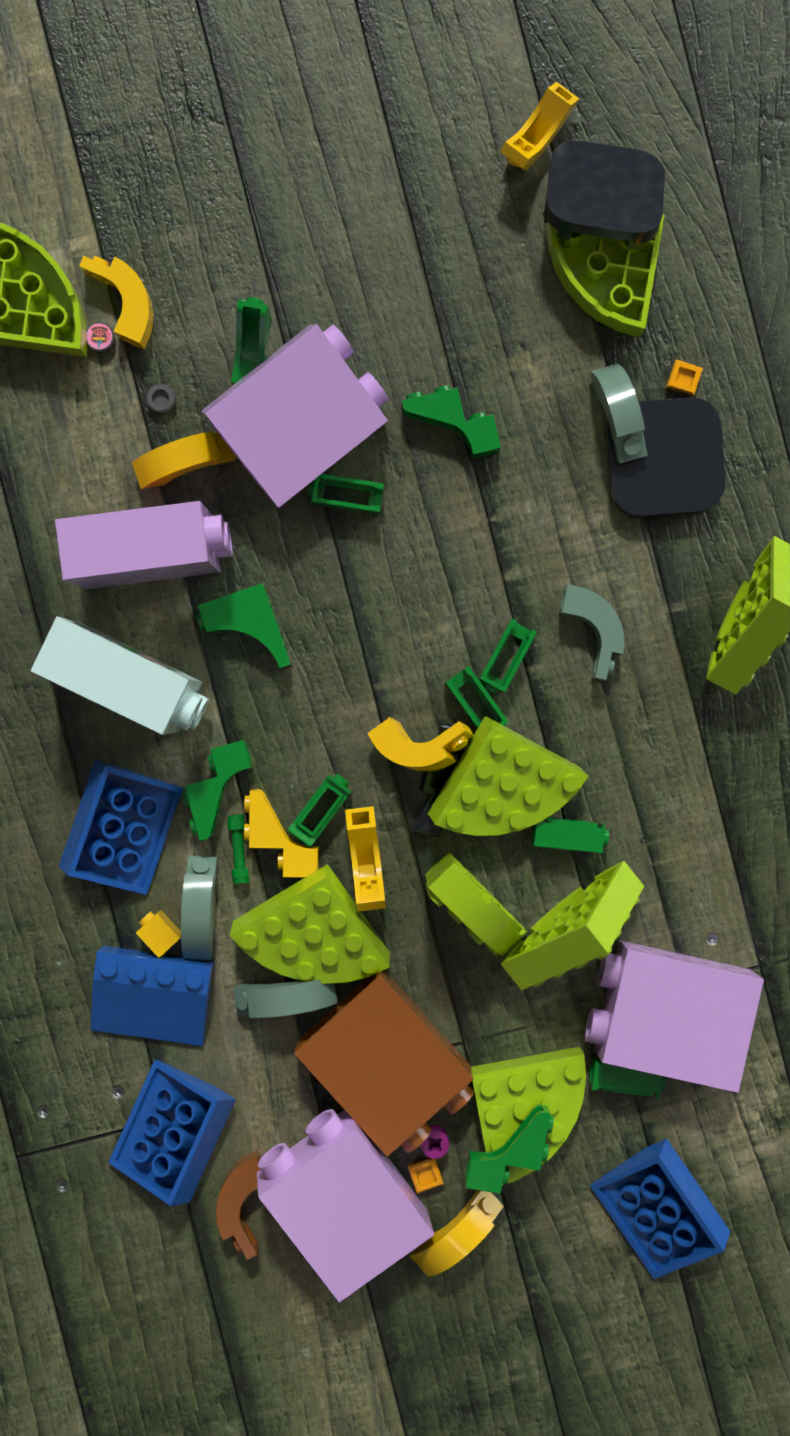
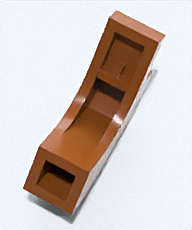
M258 1150L248 1154L231 1168L223 1181L216 1206L217 1226L223 1241L234 1236L232 1241L238 1253L243 1252L247 1260L256 1256L259 1244L242 1212V1203L251 1192L258 1189L257 1172L260 1171L258 1162L261 1159Z

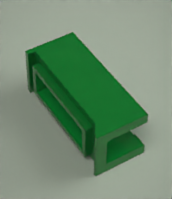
M320 474L309 483L307 497H312V504L315 506L319 505L380 516L384 483ZM330 486L369 492L368 506L324 499L325 488Z
M513 618L509 620L479 677V680L484 682V688L497 695L498 691L506 692L537 633L533 629L529 630L519 625ZM512 635L522 640L505 675L500 680L492 676L490 672L509 636Z
M469 666L445 682L477 729L481 721L458 690L467 682L471 683L495 717L492 720L503 726L508 723L504 714Z
M338 773L334 777L329 774L291 824L288 831L311 847L352 790L348 788L350 782ZM330 788L339 797L312 832L301 823L326 789Z
M548 817L544 821L533 825L531 844L538 847L603 853V846H608L609 830H606L605 824L601 822Z
M591 1056L588 1084L592 1091L600 1088L601 1091L652 1097V1094H654L656 1098L660 1099L661 1090L666 1088L667 1077L602 1063L599 1057Z

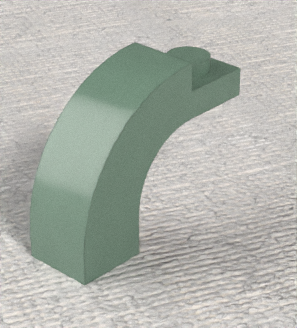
M619 364L590 371L595 398L603 405L610 424L617 462L623 463L648 456L643 434L645 426L633 385L624 368Z
M567 584L564 586L559 614L579 618L591 626L597 638V653L591 678L607 680V675H612L615 665V659H612L611 655L624 654V632L620 619L612 606L600 595L586 588Z
M188 857L187 872L184 874L181 907L183 959L212 960L215 936L213 901L218 864L217 857Z
M294 980L276 984H239L234 986L237 1014L249 1015L250 1018L294 1015L337 1004L335 983L322 984L320 980Z

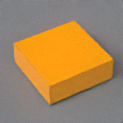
M676 359L666 389L693 397L703 368Z
M426 1157L408 1164L417 1193L444 1184L436 1159Z

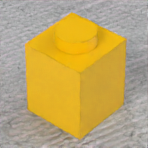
M162 910L155 915L150 911L138 922L141 928L136 934L158 958L181 938V931Z

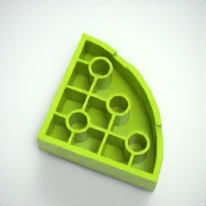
M665 215L662 216L655 240L651 239L649 242L640 244L638 250H627L628 241L575 232H571L570 240L559 238L560 232L553 228L549 222L546 223L548 252L558 278L566 292L579 307L598 322L618 332L640 337L644 332Z
M0 223V345L87 357L88 344L85 313L78 294L67 275L43 246L25 234L20 233L17 229Z
M773 536L753 566L756 568L752 573L749 583L743 581L737 591L716 638L720 642L717 652L711 653L706 679L735 695L743 686L747 687L751 683L757 669L764 667L768 663L771 653L776 647L780 648L785 643L790 632V544L776 536Z
M485 716L429 810L428 815L435 825L456 833L474 836H493L516 832L535 825L560 810L576 795L589 776L576 764Z
M450 851L425 874L428 896L439 907L445 904L449 915L459 925L463 922L469 931L468 934L479 945L485 942L484 945L496 957L498 955L505 956L528 933Z
M625 861L595 876L594 879L596 881L591 883L585 890L580 886L570 893L530 928L532 934L524 942L520 940L511 949L501 965L521 990L531 986L538 987L551 977L559 978L572 968L580 969L589 961L595 958L601 960L611 953V946L615 939L621 935V928L630 918V912L633 906L639 902V895L644 888V885Z
M328 864L233 920L229 935L246 954L262 966L280 975L300 981L320 980L322 984L345 983L367 978L390 968L389 950L361 911L357 912L356 903Z
M574 1047L471 1067L474 1077L472 1083L485 1152L498 1149L504 1145L534 1106L542 1104L547 1105L550 1115L554 1116L552 1133H547L545 1144H549L548 1161L568 1138L578 1119L584 1100L586 1068L582 1049ZM506 1165L509 1167L508 1183L514 1182L535 1171Z

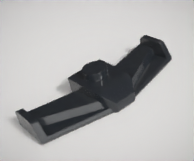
M438 721V736L454 724ZM466 746L458 751L451 752L456 759L455 763L439 770L423 771L419 789L423 792H428L429 795L413 826L410 828L412 833L439 837L443 827L435 825L428 812L464 753Z

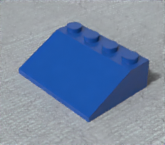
M95 759L59 868L68 876L147 895L183 788Z
M102 946L97 950L93 975L91 1030L203 1046L215 961L183 959L182 956L163 954L158 958L153 952Z
M154 1060L108 1163L170 1206L190 1203L236 1099L210 1083L164 1062Z
M667 1138L642 1149L593 1182L590 1186L653 1279L725 1250L731 1231Z

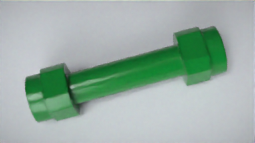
M244 814L227 815L228 830H231L234 858V868L231 869L233 884L250 882L249 867L245 866L243 841Z

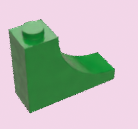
M263 583L197 605L199 613L195 615L201 630L206 629V632L209 634L221 631H235L248 634L258 639L270 650L280 669L292 666Z

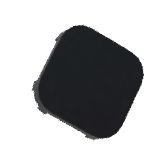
M568 141L554 149L548 171L549 176L543 219L544 223L549 222L553 228L560 232L559 238L570 240L571 232L626 240L628 241L627 250H638L640 244L649 242L651 239L655 240L663 216L665 170L658 158L638 149L587 141Z
M692 397L638 401L645 426L643 434L648 456L623 463L617 462L608 421L604 436H606L610 481L609 496L611 503H614L619 511L631 518L687 513L697 514L710 509L719 502L725 490L726 480L722 425L719 413L712 404L703 399Z

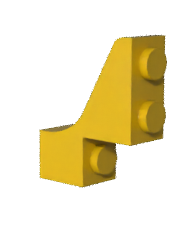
M260 789L250 790V796L245 795L244 810L246 813H249V824L244 825V841H249V848H283V853H278V870H283V877H307L319 870V846L309 847L292 840L285 832L265 793Z

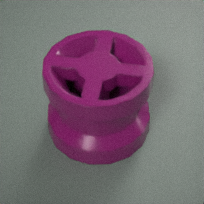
M429 1125L432 1131L421 1144L422 1151L429 1158H441L449 1149L448 1134L440 1125Z

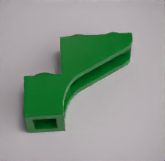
M247 297V300L238 299L236 310V352L231 378L232 386L267 359L266 349L272 318L268 305L258 298Z
M449 385L435 388L433 390L434 393L423 395L422 392H415L407 395L406 400H402L401 407L406 417L457 432L466 442L471 459L499 453L501 445L494 415L486 416L485 412L470 415L469 420L465 421L458 388L450 389Z
M246 740L210 749L211 755L207 756L211 771H216L217 777L185 785L186 791L182 792L185 807L191 808L193 819H190V827L193 835H198L199 841L208 839L214 833L224 789L229 779L239 771L253 767Z
M538 1104L534 1106L504 1145L498 1149L488 1152L469 1151L464 1178L466 1188L501 1194L502 1184L507 1185L509 1178V1167L506 1165L541 1170L542 1161H547L549 1144H545L547 1133H552L554 1116L550 1115L547 1105Z

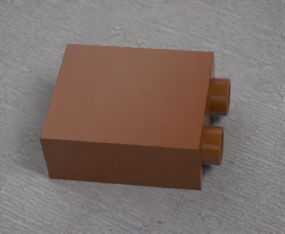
M385 970L363 980L296 1042L294 1054L387 1157L399 1146L406 1153L414 1151L430 1135L432 1129L426 1122L443 1107L449 1115H452L460 1110L474 1094V1090L468 1085L474 1079L471 1065Z

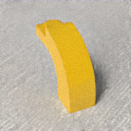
M558 82L548 87L523 127L508 139L501 148L500 152L506 156V160L511 165L521 167L527 171L559 132L579 98Z
M83 255L79 265L83 273L114 287L121 293L123 302L122 312L113 332L119 339L145 349L153 327V307L150 296L141 279L128 264L114 257L109 267L110 264L100 257L94 256L93 259H90Z
M212 431L160 446L132 462L142 490L165 485L182 474L202 467L232 462L237 457L218 433L213 434Z
M391 717L367 733L372 743L382 755L399 765L416 771L439 770L455 763L456 759L451 752L464 748L468 744V740L474 736L470 728L459 721L435 739L425 743H415L409 738L401 723Z
M374 806L345 810L357 912L386 908Z
M477 1190L462 1211L445 1227L434 1232V1236L415 1248L410 1257L428 1277L446 1271L468 1255L495 1226L492 1223L504 1206L492 1192Z

